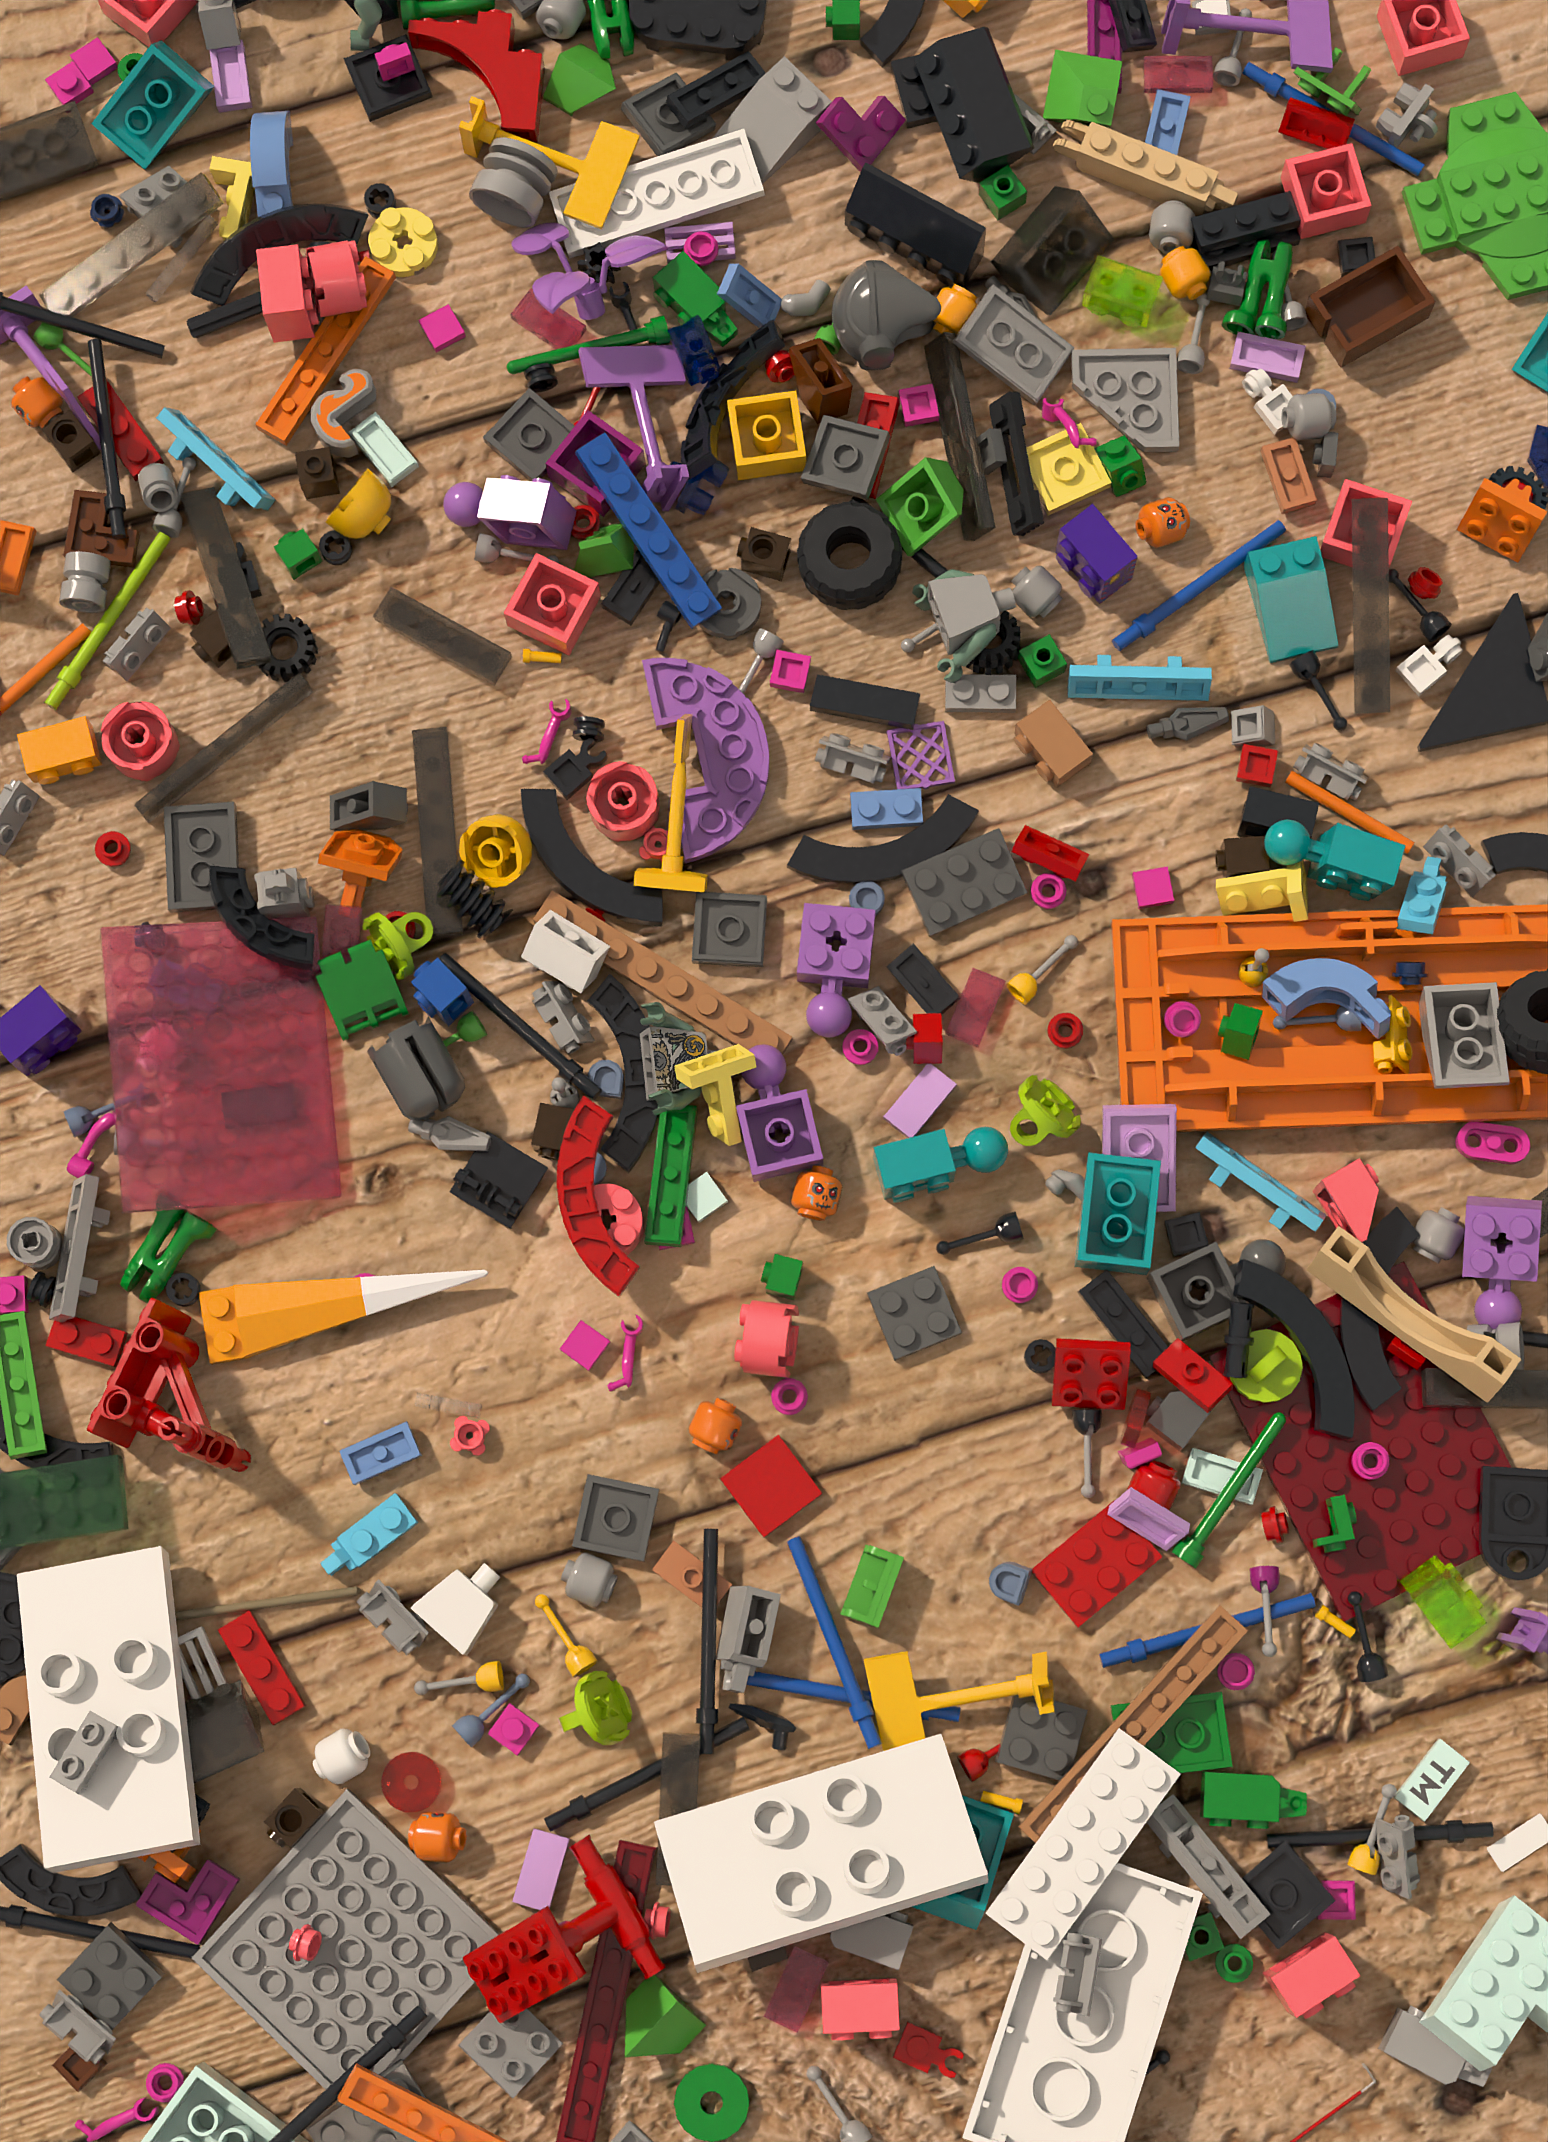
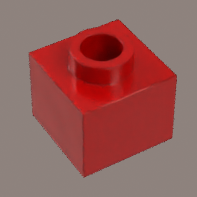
M942 1013L913 1014V1028L917 1033L906 1038V1050H913V1064H942Z

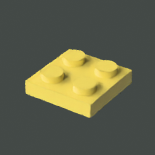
M1077 424L1079 438H1089L1082 424ZM1066 430L1026 448L1033 487L1035 490H1038L1040 501L1048 516L1111 487L1112 482L1094 447L1091 445H1079V449H1076L1072 445Z

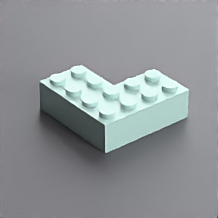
M1515 1895L1498 1904L1419 2021V2023L1479 2071L1496 2066L1527 2017L1548 2033V1922Z
M202 2062L194 2067L141 2142H269L287 2124L207 2063ZM299 2134L292 2142L309 2141Z

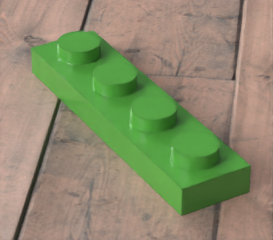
M24 1311L0 1315V1401L10 1460L47 1453Z

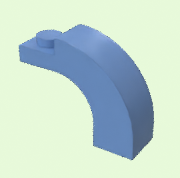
M290 111L254 113L251 119L252 184L255 187L258 217L281 208L293 206L289 171L290 147L293 146Z
M1328 958L1307 959L1289 964L1263 981L1262 998L1285 1022L1308 1006L1317 1003H1334L1350 1010L1377 1039L1389 1032L1391 1012L1382 999L1376 998L1378 981L1355 965Z

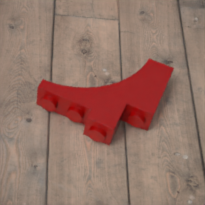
M492 9L488 12L478 11L477 24H471L466 20H455L453 22H439L432 18L409 20L408 34L412 48L442 54L461 63L472 71L484 83L496 101L501 114V130L538 144L545 74L543 55L529 49L513 52L515 27L512 13H506L498 9Z

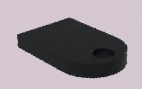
M1494 1466L1481 1467L1479 1550L1488 1568L1502 1578L1514 1581L1526 1580L1541 1574L1548 1567V1470ZM1512 1551H1519L1526 1558V1567L1521 1572H1514L1507 1565V1557Z

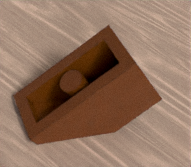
M821 338L790 347L789 354L801 401L816 423H821L823 415L834 418L847 415L853 385Z

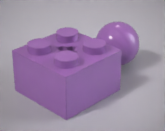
M502 475L500 479L487 478L484 491L476 484L460 482L453 485L447 491L443 501L445 514L451 522L461 527H471L482 521L505 544L567 550L576 516V510L567 502L566 497L561 495L550 481L541 478H534L532 482L521 481L509 475Z
M804 903L797 982L821 984L820 994L810 1001L806 1010L807 1023L811 1030L819 1036L826 1038L839 1036L847 1030L851 1023L852 1010L848 1001L842 996L843 986L868 988L875 926V910ZM833 940H839L843 945L839 947V951L835 952L832 951V946L828 943H832Z
M761 1044L750 1048L749 1051L755 1055L756 1068L742 1072L741 1075L749 1086L758 1090L760 1100L736 1105L753 1182L811 1169L813 1165L824 1166L807 1089L781 1095L779 1084L786 1073L784 1056L777 1048L771 1045ZM782 1129L783 1134H790V1136L785 1138V1142L778 1143L777 1140L771 1139L775 1136V1130Z
M1478 1196L1467 1197L1462 1277L1489 1278L1488 1290L1478 1297L1474 1307L1475 1318L1478 1324H1488L1492 1329H1496L1499 1324L1520 1321L1522 1306L1518 1297L1510 1291L1511 1280L1537 1282L1542 1201ZM1499 1233H1506V1239L1512 1241L1502 1245L1498 1244V1241L1494 1239L1498 1238Z

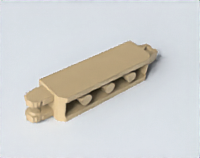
M1067 119L1061 126L1063 132L1082 141L1081 145L1063 138H1058L1053 144L1055 151L1076 160V167L1082 172L1162 204L1170 200L1183 202L1193 211L1195 216L1203 215L1205 210L1212 212L1213 209L1221 210L1235 206L1238 198L1237 192L1224 187V182L1218 179V171L1094 122L1087 126Z

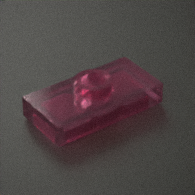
M1144 56V93H1157V89L1173 93H1212V56Z
M530 288L510 314L512 320L555 349L576 345L587 331L585 324L560 307L553 314L547 311L535 298L532 288Z
M329 903L325 905L322 959L341 951L345 962L352 960L348 948L360 944L363 907Z
M972 968L945 1035L979 1048L1006 981Z
M794 1946L763 2017L798 2033L829 1961Z

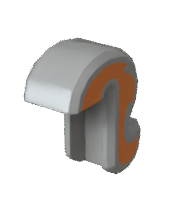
M352 369L342 374L339 380L343 390L325 392L318 396L311 407V422L321 444L324 447H329L331 453L336 456L349 458L359 454L355 443L342 428V425L376 401V388L371 375L362 369Z

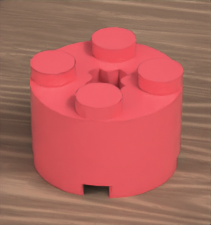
M355 240L306 248V256H308L309 264L312 268L310 271L314 283L313 295L320 318L367 308L365 297L366 285L363 273L359 272L358 268L359 256Z
M144 701L119 704L107 714L102 723L101 743L103 750L114 766L125 776L145 782L151 781L153 778L166 772L175 761L180 747L176 731L166 715L154 704ZM139 737L143 742L135 743V740Z
M619 761L605 765L594 774L588 787L586 800L591 819L595 827L602 834L613 841H630L642 837L643 834L654 826L659 818L660 803L656 784L652 776L645 769ZM624 797L626 801H629V804L622 806L618 804L617 799Z
M608 1183L594 1185L595 1199L601 1219L603 1221L605 1215H610L612 1220H616V1222L611 1223L610 1229L607 1231L616 1245L626 1255H629L639 1244L644 1234L645 1222L639 1203L629 1190L621 1186Z
M752 1300L750 1304H742L740 1325L744 1326L743 1340H737L734 1358L735 1362H740V1367H742L744 1373L784 1378L790 1377L791 1373L786 1369V1366L793 1367L796 1357L799 1326L792 1325V1316H799L797 1305Z

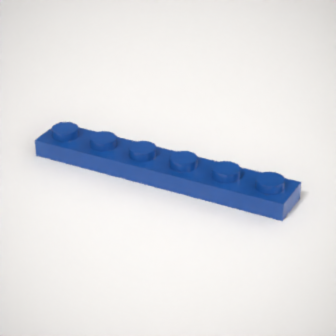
M601 434L576 450L575 455L690 628H695L720 612L722 609L721 605L607 434Z

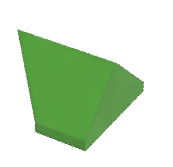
M582 43L560 53L543 99L572 116L576 110L616 89L609 60L601 58L598 53Z
M621 523L600 527V531L593 532L594 535L586 537V540L579 542L580 552L573 570L579 574L590 578L633 568L634 542Z
M656 1974L644 1980L626 1999L625 2057L681 2053L706 2026Z

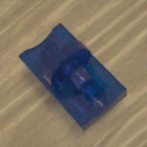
M699 315L692 317L683 325L667 330L686 379L691 386L699 382L705 384L719 376L717 369L720 365Z
M718 460V462L694 478L688 479L685 488L678 498V504L675 509L684 514L688 508L705 516L714 496L699 488L702 481L705 479L720 488L730 469ZM672 461L669 465H681V463Z

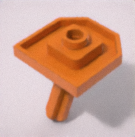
M360 829L336 831L320 852L318 864L343 870L342 881H346L339 907V914L342 916L358 918L366 887L371 886L373 878L387 881L401 860L403 849L390 837Z

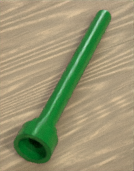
M662 315L650 318V322L645 323L643 328L508 362L506 368L510 374L525 372L526 369L536 364L551 363L554 365L580 358L578 353L580 347L630 346L646 341L649 344L662 345L670 343L669 330L665 317Z
M1277 1412L1273 1414L1192 1536H1186L1184 1541L1180 1540L1172 1550V1553L1194 1568H1197L1204 1558L1202 1555L1205 1547H1203L1204 1543L1285 1425L1286 1417L1283 1413Z

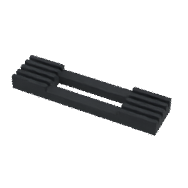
M1009 391L991 403L989 410L993 429H1001L1003 442L1006 447L1007 462L1000 466L1012 534L1014 536H1025L1026 533L1031 532L1030 530H1034L1035 527L1038 528L1044 524L1039 492L1034 490L1022 428V426L1026 425L1021 395L1020 392ZM1008 435L1011 437L1021 494L1018 493Z

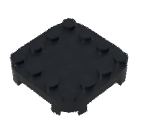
M630 0L629 15L636 37L646 44L647 49L659 52V48L662 46L725 54L726 61H730L747 51H751L756 44L760 45L764 35L768 0Z

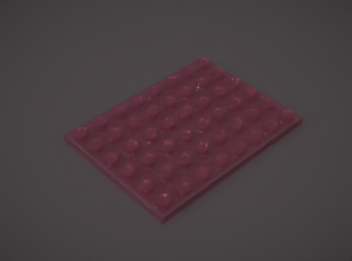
M316 917L269 919L275 920L293 930L314 934L312 971L284 966L257 954L239 941L223 921L101 927L100 938L122 1213L334 1199L342 1196L324 995L316 978V974L321 973L318 965L320 951Z

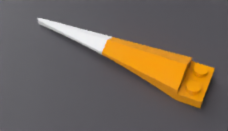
M485 1270L240 1284L198 1292L209 1363L214 1365L247 1359L356 1319L486 1277L488 1272Z

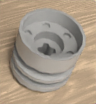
M496 138L489 147V154L483 160L485 169L477 173L469 191V197L479 209L496 220L516 227H531L535 225L543 207V198L541 196H545L550 192L551 183L555 181L558 174L557 167L549 157L531 145L511 138Z

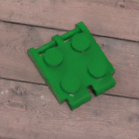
M371 939L348 948L351 961L345 962L341 951L318 960L321 973L316 974V978L343 1041L350 1039L349 1035L370 1026L373 1029L377 1028L380 1022L402 1014L403 1017L409 1015L385 954L380 949L375 951ZM396 1004L398 1005V1008L375 1016L376 1012ZM366 1016L368 1017V1020L345 1028L346 1024H349Z

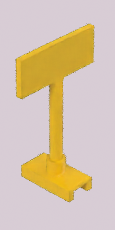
M471 96L469 105L473 120L469 123L461 121L459 125L464 154L477 158L484 142L491 145L494 139L502 137L519 140L533 146L549 157L556 166L579 175L563 212L564 216L602 229L640 135L601 121L586 159L580 160L500 130L499 125L488 121L485 101Z
M684 714L677 719L673 762L676 763L672 780L666 854L662 855L661 869L637 868L634 874L633 886L705 892V889H707L708 875L683 871L684 856L680 855L687 783L686 759L689 757L693 714Z
M908 1651L864 1659L883 1751L925 1739L926 1734L921 1713L924 1711L1019 1695V1698L1034 1696L1040 1715L1055 1712L1053 1679L1049 1680L1047 1651L1032 1654V1673L1016 1676V1680L927 1696L917 1695Z

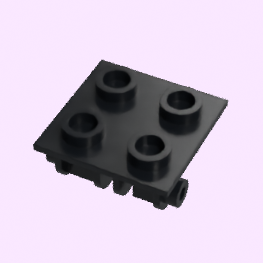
M487 1131L486 1134L491 1136L488 1151H474L464 1169L460 1168L453 1179L455 1183L449 1192L511 1229L548 1170V1167Z

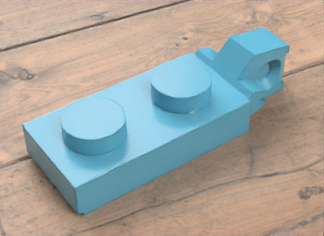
M1427 856L1423 873L1414 871L1398 916L1397 929L1433 935L1447 884V876H1441L1439 872L1441 858Z
M394 1493L338 1536L337 1540L331 1544L335 1552L320 1564L327 1574L331 1576L345 1565L350 1571L357 1567L361 1568L419 1522L398 1494Z

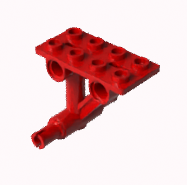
M153 1297L150 1298L147 1306L140 1313L139 1322L130 1340L124 1346L123 1355L114 1373L107 1381V1388L98 1406L91 1414L87 1431L125 1448L130 1447L137 1432L146 1436L155 1435L172 1443L179 1452L219 1469L229 1467L236 1472L245 1471L249 1466L241 1462L245 1460L251 1463L250 1453L245 1449L238 1448L235 1441L230 1437L211 1429L189 1372V1368L196 1363L199 1357L197 1342L184 1335L192 1317ZM167 1381L170 1383L183 1420L167 1413L165 1408L157 1404Z
M590 1835L570 1846L569 1849L572 1850L587 1876L584 1878V1884L595 1901V1906L573 1920L562 1921L559 1924L550 1908L546 1906L463 1956V1961L467 1966L470 1977L476 1982L486 2000L488 2009L495 2015L499 2023L510 2019L582 1978L586 1971L576 1954L582 1950L585 1943L609 1928L621 1948L631 1952L645 1980L666 1968L649 1940L651 1930L637 1908L635 1897L626 1889L614 1866H611L610 1863L605 1864Z

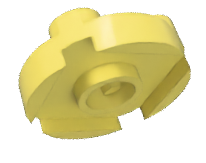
M405 207L396 209L386 208L373 223L369 232L368 243L373 259L380 265L393 271L396 277L415 275V271H419L423 267L426 269L436 257L438 239L432 220L418 210ZM401 236H408L412 243L411 245L405 244L403 249H399L398 243L395 240Z

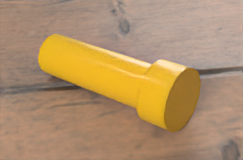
M523 649V663H530V661L561 663L562 653Z
M1324 1605L1315 1614L1317 1619L1325 1621L1348 1638H1351L1356 1631L1355 1628L1331 1613L1329 1608Z
M983 1790L981 1802L1013 1810V1813L1020 1814L1023 1799H1012Z

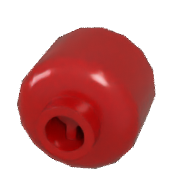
M1151 1460L1148 1464L1144 1463L1136 1467L1127 1490L1132 1487L1170 1511L1181 1483L1175 1476L1177 1471L1162 1462Z

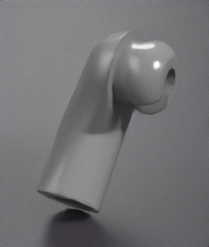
M816 280L809 293L785 295L781 301V308L790 316L814 315L831 288L824 281Z
M1061 1169L1051 1173L1052 1176L1046 1180L1045 1185L1053 1194L1059 1195L1066 1188L1082 1201L1085 1181L1083 1176Z

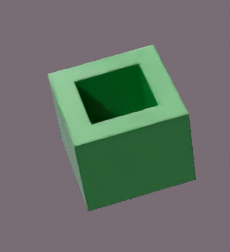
M832 0V6H826V27H833V40H860V0Z
M1009 165L979 184V196L997 221L1026 203L1027 190ZM1006 186L1007 190H1000V188Z
M303 528L297 532L291 531L279 539L278 544L274 546L279 559L293 580L323 562L317 548Z
M1050 634L1019 650L1018 660L1035 688L1066 672L1067 662ZM1047 653L1050 659L1042 662L1038 660L1037 656Z
M1235 1003L1230 1017L1224 1015L1219 1027L1218 1036L1224 1037L1221 1052L1249 1060L1258 1036L1263 1011Z
M778 1254L774 1255L773 1263L766 1261L761 1277V1282L767 1284L765 1288L766 1293L794 1300L803 1270V1261Z
M1206 1911L1195 1916L1183 1954L1185 1961L1189 1962L1225 1949L1211 1912ZM1200 1929L1204 1930L1207 1935V1939L1203 1944L1196 1943L1194 1939L1196 1931Z

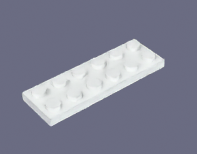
M744 129L628 166L602 229L564 216L563 212L575 183L549 192L559 224L564 225L569 232V237L564 240L569 259L583 255L584 247L590 250L596 247L598 242L604 248L628 236H641L765 196Z
M1119 1728L985 1914L1045 1960H1048L1181 1774Z

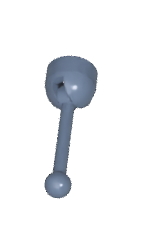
M1343 1006L1337 1009L1335 1015L1291 1018L1287 1022L1280 1016H1276L1273 1020V1025L1278 1030H1282L1288 1025L1336 1022L1342 1030L1350 1032L1361 1031V1021Z
M140 1087L135 1094L94 1111L77 1106L63 1112L73 1136L77 1137L91 1129L95 1117L137 1100L146 1101L150 1097V1091L146 1087Z
M519 1674L515 1679V1683L478 1717L466 1715L452 1725L471 1748L483 1736V1722L520 1688L528 1687L530 1684L529 1676Z

